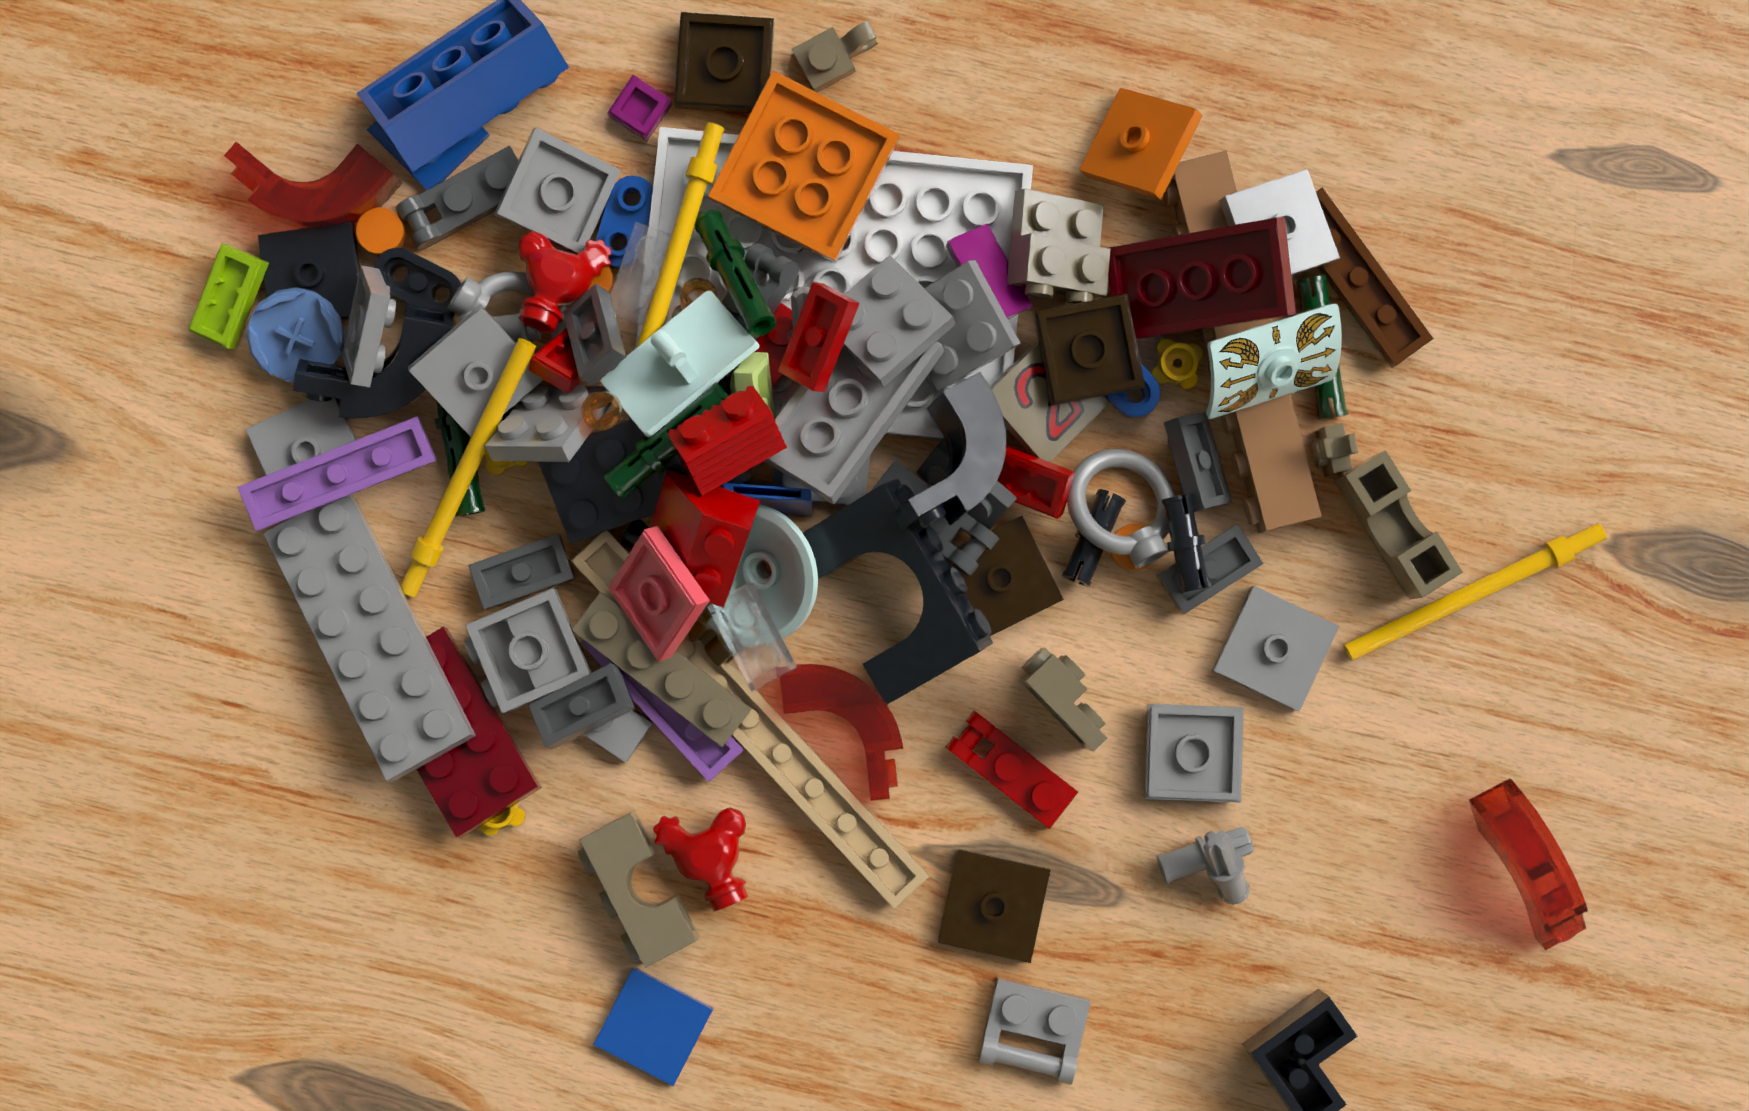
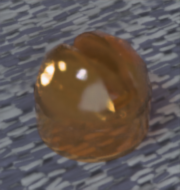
M692 278L686 281L681 287L679 297L682 310L693 302L688 296L692 292L698 298L704 292L712 291L718 298L717 289L714 284L705 278Z
M594 392L583 401L581 415L584 422L590 428L600 431L608 430L616 426L620 421L622 405L620 400L610 392ZM612 402L615 409L596 420L592 413Z

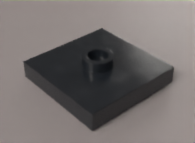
M351 221L258 235L261 259L269 262L264 275L266 298L276 291L283 289L301 288L314 291L332 304L341 320L349 319L360 271L355 226Z

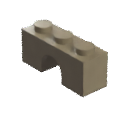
M1386 450L1370 457L1334 480L1409 600L1423 598L1463 573L1439 533L1429 531L1413 511L1407 497V493L1411 492V489Z
M635 810L579 839L583 846L582 849L578 850L579 858L590 876L597 874L605 889V891L599 893L601 901L612 919L618 916L627 933L621 935V939L633 961L640 958L644 968L698 940L699 934L678 894L660 903H649L639 898L633 890L631 883L633 869L639 862L656 853Z

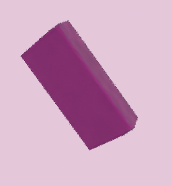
M988 223L947 241L946 248L957 268L967 261L976 260L1008 320L1033 306L1028 296L1024 295L1023 287L1007 285L1009 262Z

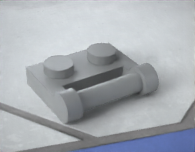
M997 977L978 1063L993 1066L994 1062L1056 1076L1057 1082L1072 1085L1091 1001L1087 998ZM1001 1029L1064 1044L1061 1058L998 1043Z

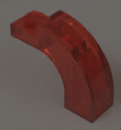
M237 142L224 155L236 166L231 174L254 192L248 199L249 202L269 217L299 229L332 226L349 221L355 224L368 210L382 207L403 184L394 173L359 144H356L330 174L309 182H295L278 176Z
M819 664L779 666L784 714L827 711L846 719L857 730L864 744L871 801L890 799L889 788L898 787L895 759L885 760V751L903 749V743L897 722L880 695L860 678L835 667Z
M1509 778L1469 799L1477 829L1499 856L1515 882L1525 904L1534 937L1541 947L1547 950L1561 942L1570 940L1579 932L1587 929L1583 913L1587 912L1588 908L1574 873L1549 828L1514 781Z

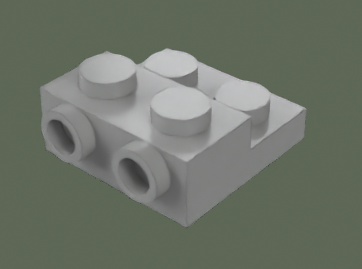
M556 588L547 590L465 625L470 635L464 638L467 652L474 664L481 662L488 679L482 682L484 693L492 708L499 706L502 713H508L530 704L591 674L575 632L571 630L572 625Z

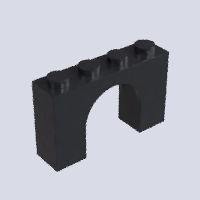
M899 479L883 483L803 532L816 561L818 580L832 574L865 553L881 552L895 556L903 561L914 572L920 583L923 594V609L916 628L901 642L863 663L864 668L886 705L993 644L989 636L991 634V627L988 620L980 610L973 609L965 595L967 592L966 583L961 574L955 568H950L941 553L943 545L935 530L930 526L922 529L917 522L902 531L892 516L908 499L915 496L907 485L900 483Z

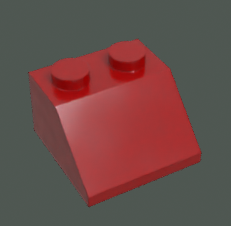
M669 469L666 473L650 528L659 527L711 604L725 607L760 500L722 487H717L701 496L689 476Z

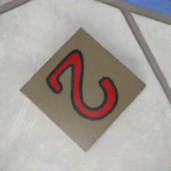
M1038 340L990 386L1002 411L1005 427L1030 455L1051 462L1110 403L1105 396L1050 406Z

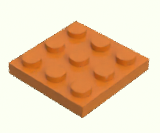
M773 70L721 169L708 198L726 209L836 263L900 139V134Z

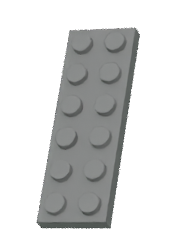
M353 494L290 518L263 533L386 781L394 782L476 736Z

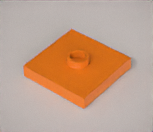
M1120 88L1079 171L1088 178L1161 200L1202 118V114L1193 107Z

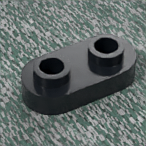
M403 248L388 249L376 259L374 268L380 269L385 284L390 286L391 296L409 305L452 312L448 310V306L462 283L455 274ZM398 267H407V278L401 282L394 281V271ZM441 287L449 288V298L442 303L436 302L435 292Z

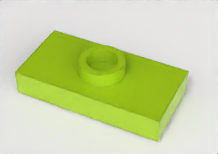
M221 243L188 331L225 348L236 349L269 262L231 245Z

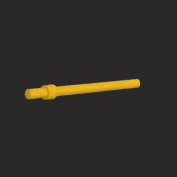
M710 122L706 123L696 157L690 158L685 174L689 180L637 347L664 325L707 185H712L718 165L714 161L724 132V127Z
M518 339L424 537L419 536L412 548L410 556L413 560L400 585L405 595L416 597L429 568L435 567L444 550L441 543L486 452L484 446L495 433L536 349L533 343L525 339Z
M1596 523L1567 538L1564 535H1560L1544 543V549L1343 644L1345 652L1349 659L1354 661L1552 565L1555 568H1559L1575 560V554L1607 540L1606 532L1601 524Z

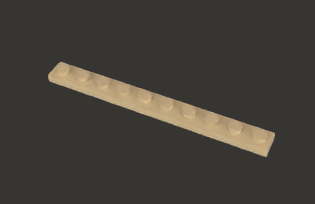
M608 530L596 537L572 562L600 592L618 604L608 587L628 557L629 552ZM686 635L677 651L752 708L733 733V736L894 909L898 907L929 877L928 873L731 662L727 663L725 661L718 667L708 657L700 641L693 642Z

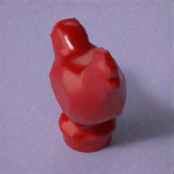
M533 231L523 235L519 242L518 252L520 259L526 263L527 284L534 296L526 298L521 302L522 310L518 317L519 320L537 331L554 333L557 324L563 320V315L558 307L572 305L589 290L593 279L601 275L602 269L610 267L609 257L612 250L605 245L603 240H588L585 243V249L575 255L555 249L550 241L541 233Z
M731 807L721 810L715 816L708 829L690 834L679 825L680 821L677 816L672 818L662 816L659 823L653 827V832L657 835L654 843L662 845L665 853L673 857L679 872L684 877L694 881H702L709 885L704 899L710 902L713 912L731 906L748 897L744 887L746 881L743 878L734 877L732 873L739 858V838L746 830V820L740 810Z

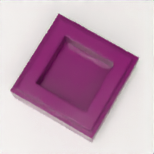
M632 75L607 114L610 118L648 142L673 105V102L658 90Z

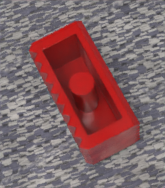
M747 386L745 391L731 394L725 401L722 400L719 406L713 405L711 410H704L702 415L688 418L682 425H678L676 430L670 429L668 433L687 475L701 496L787 448L770 408L754 386Z

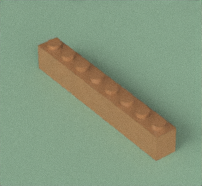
M1227 150L1179 162L1163 195L1167 207L1174 206L1178 224L1173 225L1174 236L1228 226L1219 200L1226 195L1236 193L1237 189ZM1266 319L1201 329L1198 332L1201 341L1206 343L1248 330L1252 327L1271 323V320ZM1208 361V370L1211 379L1210 361ZM1290 394L1220 416L1226 434L1233 433L1237 451L1231 453L1233 468L1238 479H1245L1249 497L1243 498L1244 510L1249 524H1256L1258 533L1322 517Z

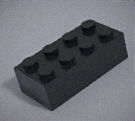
M631 417L592 430L569 462H539L570 544L653 515L668 469L687 475L676 454L665 464L667 469L661 474L657 472L652 474L630 492L625 499L618 496L603 475L636 450L635 444L643 438L647 441L650 438L641 431ZM752 468L726 483L739 484L750 480L753 474Z

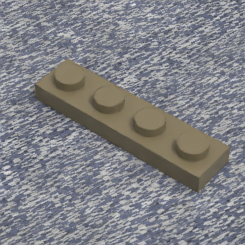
M602 592L599 593L571 629L721 747L726 744L752 710L751 707L677 650L671 658L658 662L622 608Z

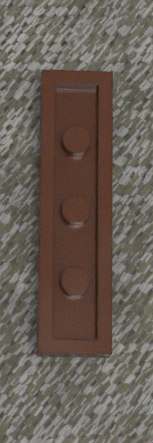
M1322 187L1316 191L1340 258L1319 266L1318 269L1323 275H1326L1329 284L1390 367L1393 368L1434 338Z

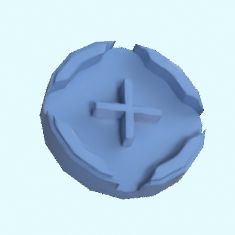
M301 288L278 290L263 299L251 316L246 335L250 353L260 368L271 376L275 375L278 378L284 379L283 381L294 383L299 359L334 365L342 352L345 337L341 317L332 304L316 292Z

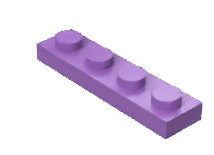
M414 417L238 486V490L255 531H259L437 460L420 418Z
M585 640L580 642L602 667L611 663L616 665ZM619 667L630 697L708 782L744 750L733 736L721 747Z

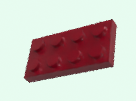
M1275 217L1108 248L1110 249L1108 272L1110 297L1128 294L1136 339L1296 315L1285 218Z
M441 627L426 638L476 736L417 768V771L455 837L462 839L542 787L496 709L492 708L488 702L483 687L447 628Z

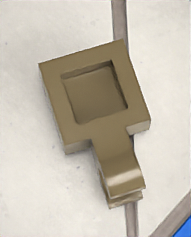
M865 21L851 29L840 39L834 28L831 27L792 48V51L813 91L819 92L856 72L851 58L868 51L878 43L872 27L868 21Z
M1343 423L1324 426L1315 431L1317 439L1311 442L1312 455L1316 467H1323L1324 477L1352 470L1350 455L1358 453L1355 433L1345 435Z

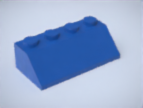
M496 0L359 91L357 95L411 171L414 172L421 166H428L436 162L441 157L442 152L460 140H467L475 136L480 131L481 126L499 114H506L515 109L520 100L538 88H545L554 83L559 74L567 70L569 66L544 24L521 0Z

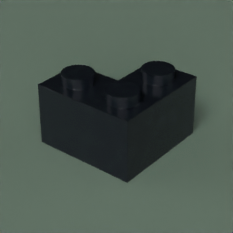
M1320 989L1314 991L1242 1043L1289 1111H1339L1347 1105L1319 1064L1358 1036L1330 996Z

